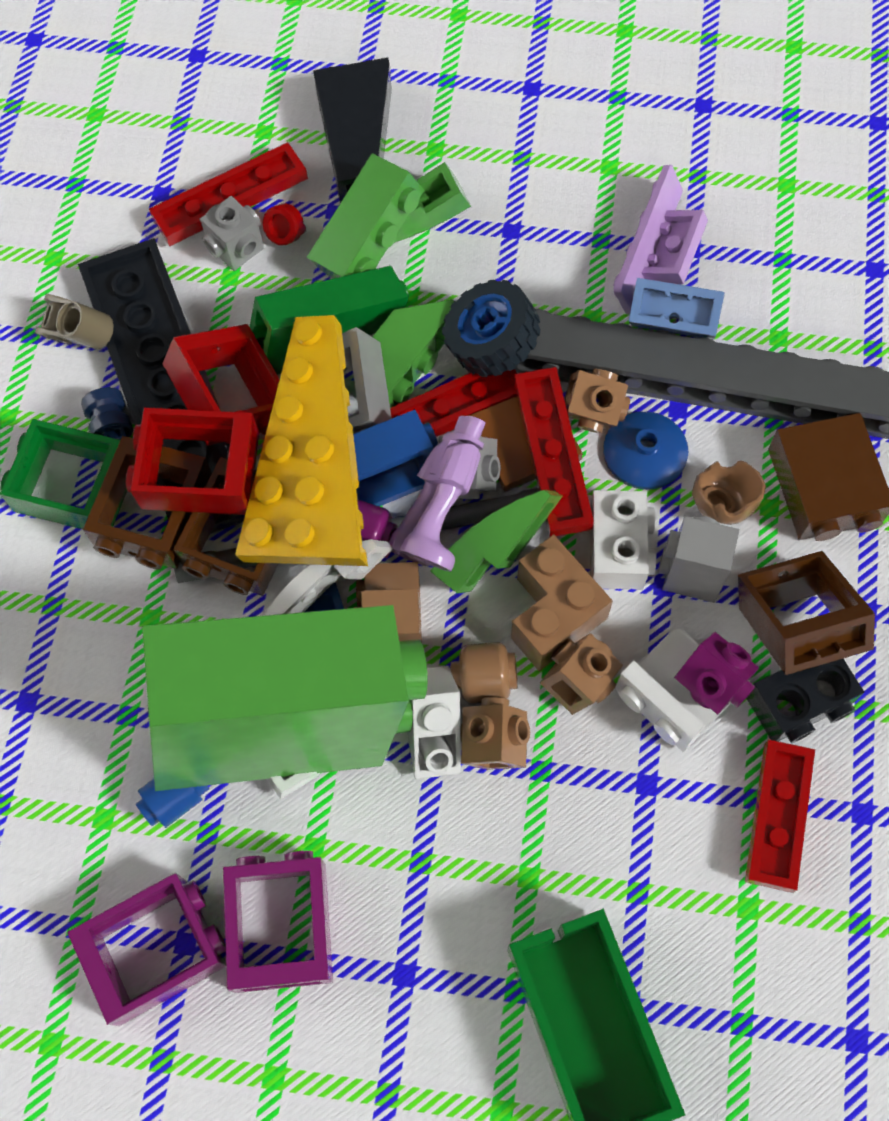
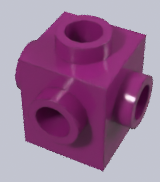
M714 632L697 647L674 678L690 691V695L695 702L704 708L711 709L718 715L729 703L738 708L755 688L749 680L759 667L751 661L749 653L738 644L729 643L717 632Z

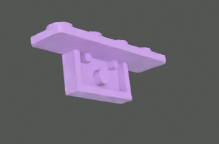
M663 165L658 180L654 182L652 195L646 210L640 216L639 227L633 242L627 248V257L621 272L614 281V295L619 300L626 314H630L637 278L684 284L708 222L704 210H676L683 190L672 165Z

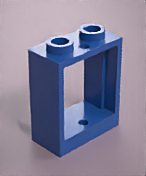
M416 410L353 434L359 487L356 489L357 500L382 506L423 489L425 481L418 477L417 474L438 444V441L430 423L422 424Z

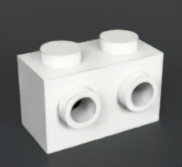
M594 490L590 505L594 520L593 530H590V576L602 589L643 590L648 575H654L656 570V549L648 548V534H653L655 529V509L647 507V491Z

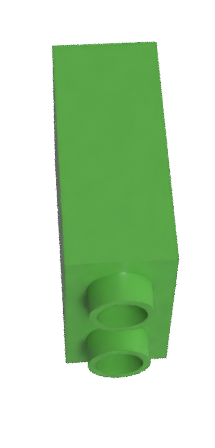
M393 605L142 626L155 791L270 779V777L274 776L289 777L309 772L325 773L382 766L395 734L410 732L412 729V700L425 699L427 694V664L422 642L419 639L399 641Z

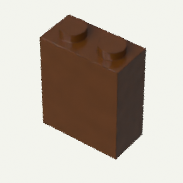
M861 413L777 429L768 451L799 540L814 537L816 541H825L838 536L842 531L857 529V532L863 533L875 530L883 525V521L889 515V488Z

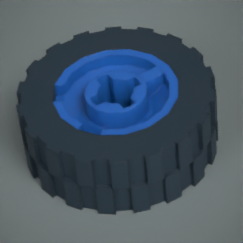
M488 280L487 283H479L474 285V288L469 291L466 290L457 301L453 302L449 313L444 318L445 326L442 327V334L445 337L444 343L461 366L473 375L476 373L480 377H488V375L499 376L505 371H511L521 361L524 362L529 357L528 354L531 350H534L537 344V337L540 336L541 329L539 323L541 322L535 308L518 285H512L507 280Z

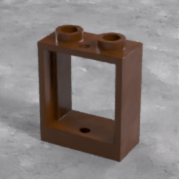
M122 436L83 531L94 545L93 548L105 556L119 558L120 554L134 557L138 563L152 569H161L162 565L177 569L180 560L174 551V547L192 512L172 511L161 540L110 526L127 487V469L130 465L135 464L137 452L133 446V438ZM162 446L157 478L183 485L182 487L205 488L212 474L205 457Z
M219 458L205 488L224 489L228 459ZM192 512L174 547V551L182 564V569L199 579L206 580L208 576L222 580L225 587L241 595H248L251 591L264 596L279 563H258L254 572L201 553L220 513Z
M823 551L738 574L739 610L785 675L874 650L875 613ZM781 571H785L783 575L778 576ZM817 595L830 613L783 626L770 608Z

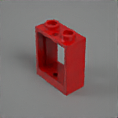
M243 324L173 337L163 361V366L187 410L220 411L199 371L234 364L257 404V407L236 412L253 413L259 433L266 435L280 379L249 325ZM205 441L207 446L221 443L217 441Z
M144 408L142 422L135 425L133 432V446L137 452L135 464L130 465L127 469L126 486L128 492L132 493L139 507L143 510L245 515L253 486L259 431L253 413ZM163 439L230 442L224 489L156 486Z

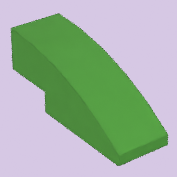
M445 162L416 180L424 189V192L420 197L417 208L409 214L400 228L395 242L431 229L471 207L456 176Z
M542 490L520 498L493 512L469 529L448 549L455 556V564L451 572L433 567L430 572L456 593L471 592L491 564L497 569L510 568L561 500L562 496L556 491Z

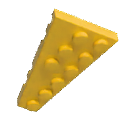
M334 315L295 318L235 553L243 562L368 566L367 553L362 547L361 529H364L363 517L358 509L356 489L359 487L353 426L348 419L347 406H350L349 391L345 388L343 370L346 368L342 326Z

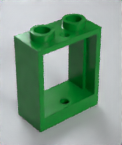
M32 419L27 432L23 433L19 438L17 455L11 469L7 470L2 477L0 495L13 512L83 529L120 440ZM51 450L103 462L84 509L32 496ZM127 487L124 491L120 504L110 525L112 527L115 524L116 518L118 516V513L128 491Z

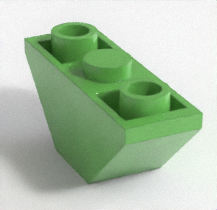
M454 300L395 309L373 335V338L381 343L390 408L407 401L413 393L414 383L422 373L428 374L434 367L438 358V352L445 345V337L442 334V327L445 326L444 318L449 313L450 306Z

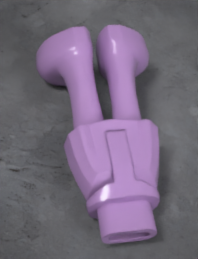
M459 416L454 431L446 432L442 438L443 441L432 450L417 474L418 477L425 481L423 489L407 512L399 528L393 532L389 540V544L393 548L391 550L392 553L412 562H418V564L423 566L431 565L444 571H452L455 564V556L440 542V532L444 519L459 496L466 495L470 490L481 457L479 450H482L484 447V443L479 440L486 424L483 420L473 416Z

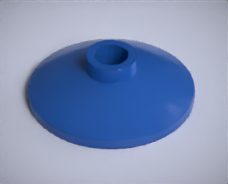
M634 412L626 415L623 422L618 421L616 427L608 430L604 440L603 455L608 469L619 481L633 488L650 490L664 487L679 477L687 463L688 444L682 430L669 418L654 412ZM649 440L655 446L648 448L643 446L640 441Z

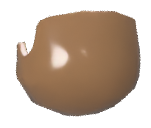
M716 461L706 468L704 472L696 476L692 496L699 512L703 516L713 518L721 524L732 525L744 521L757 510L764 498L766 485L760 472L747 462L738 461L733 466L723 467L719 461Z

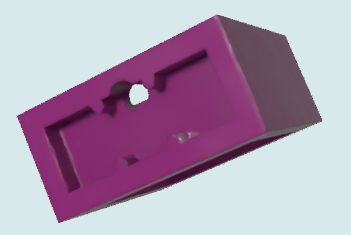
M312 851L289 852L284 854L285 861L267 863L264 856L240 857L236 859V866L223 867L228 991L243 993L333 983L326 864L321 857L314 858ZM310 875L315 960L244 967L241 882Z
M174 873L67 932L107 1025L120 1027L226 967L221 956L226 951L225 941L215 924L207 926L200 909L207 905L194 880L187 883L183 877ZM177 898L205 959L130 1000L103 938Z

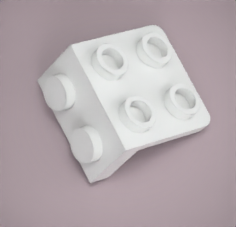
M674 629L639 664L633 661L620 674L615 689L629 708L637 713L640 712L654 725V729L661 738L671 745H676L684 752L731 703L717 715L711 709L704 708L695 702L690 695V691L674 678L699 646L682 629Z

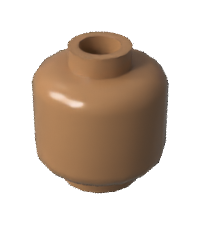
M502 643L465 645L460 651L459 661L451 662L452 676L458 689L462 690L463 698L468 703H481V699L491 697L508 699L511 690L518 689L515 652L508 653L507 648Z

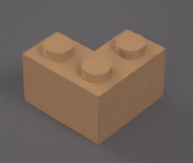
M555 535L549 537L519 560L517 580L536 603L512 621L511 639L536 669L541 671L553 661L551 657L554 652L568 639L575 643L607 620L613 600Z
M418 562L379 563L364 577V580H356L358 607L353 608L393 605L399 641L419 639L422 642Z

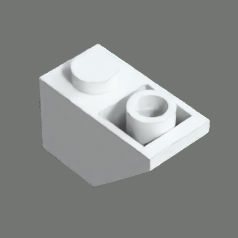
M448 666L427 668L428 686L425 699L412 700V729L407 733L415 779L461 774L460 691Z

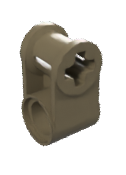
M45 294L44 301L47 302L41 327H36L34 334L68 345L73 343L94 349H101L107 345L112 337L114 328L113 320L108 314L75 301Z

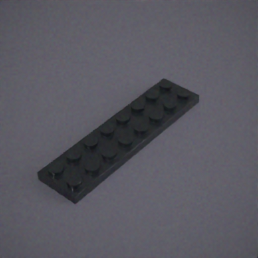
M153 238L79 263L78 267L93 309L108 314L113 320V334L106 346L134 425L141 424L144 408L187 410L163 366V361L173 337L189 335L191 332L155 239ZM199 371L216 404L218 405L206 371ZM163 439L162 446L205 457L211 472H213L220 457L228 459L230 444L221 442L207 446L205 441ZM157 478L156 486H183ZM165 511L169 520L172 511ZM220 513L210 534L244 522L245 515Z

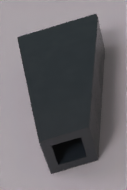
M388 57L313 70L318 104L340 203L371 154L373 153L384 159L392 92Z

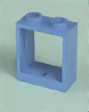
M637 278L629 323L633 327L657 331L664 330L675 334L698 338L705 337L713 340L716 337L725 292ZM672 318L679 320L677 323L670 322Z

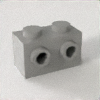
M684 516L679 532L670 531L667 545L662 553L658 573L666 575L662 590L715 603L731 572L740 529L720 525L715 519L706 516H696L693 518Z

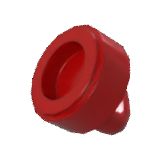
M290 204L275 205L264 214L262 221L263 231L274 244L279 246L291 244L306 232V226L301 213Z

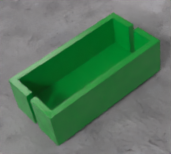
M604 908L561 924L558 929L561 939L559 941L553 942L555 935L552 928L509 944L508 954L570 1121H673L686 1115Z

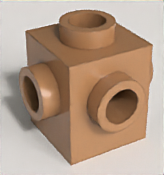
M593 369L592 374L581 370L571 374L564 400L568 417L579 420L578 428L601 434L603 428H613L617 426L618 421H624L629 410L630 397L626 396L628 384L618 382L617 374L602 369Z
M589 633L575 643L568 639L554 652L551 659L555 664L540 681V684L573 715L595 702H602L614 690L617 684L612 679L623 667V664L612 654L611 649L604 642L597 640Z
M496 697L481 699V706L463 707L462 724L460 726V741L462 743L461 764L485 770L526 768L527 743L530 738L527 711L509 706L508 699Z

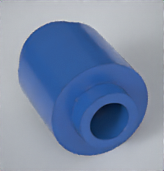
M153 778L138 790L142 799L136 803V806L152 827L160 821L167 828L203 800L201 795L210 788L208 786L155 791Z

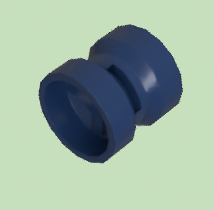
M111 387L99 388L87 393L82 398L81 406L83 413L91 421L88 426L89 433L121 440L122 436L130 437L132 435V423L129 416L123 412L126 404L120 390Z

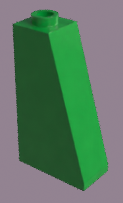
M390 265L256 296L250 329L276 374L279 375L283 369L296 317L334 315L342 326V333L357 327L366 334L372 335L377 332L393 310L406 307L409 300L408 289L405 283L399 280Z

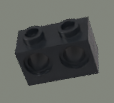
M843 658L785 675L780 670L754 683L755 688L746 699L770 740L780 741L787 737L792 744L816 731L813 726L814 723L828 718L832 724L852 714L856 710L853 703L864 693V690ZM817 681L828 682L834 688L835 697H829L821 693L817 687ZM776 700L790 702L795 708L796 716L788 717L783 715L777 708Z

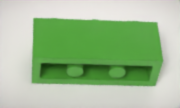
M372 153L307 258L332 278L376 269L387 249L396 241L398 232L409 214L417 208L424 189L409 171Z

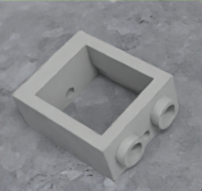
M357 327L342 333L346 368L343 370V373L346 374L353 371L359 410L358 415L348 418L353 426V434L392 419L381 343Z

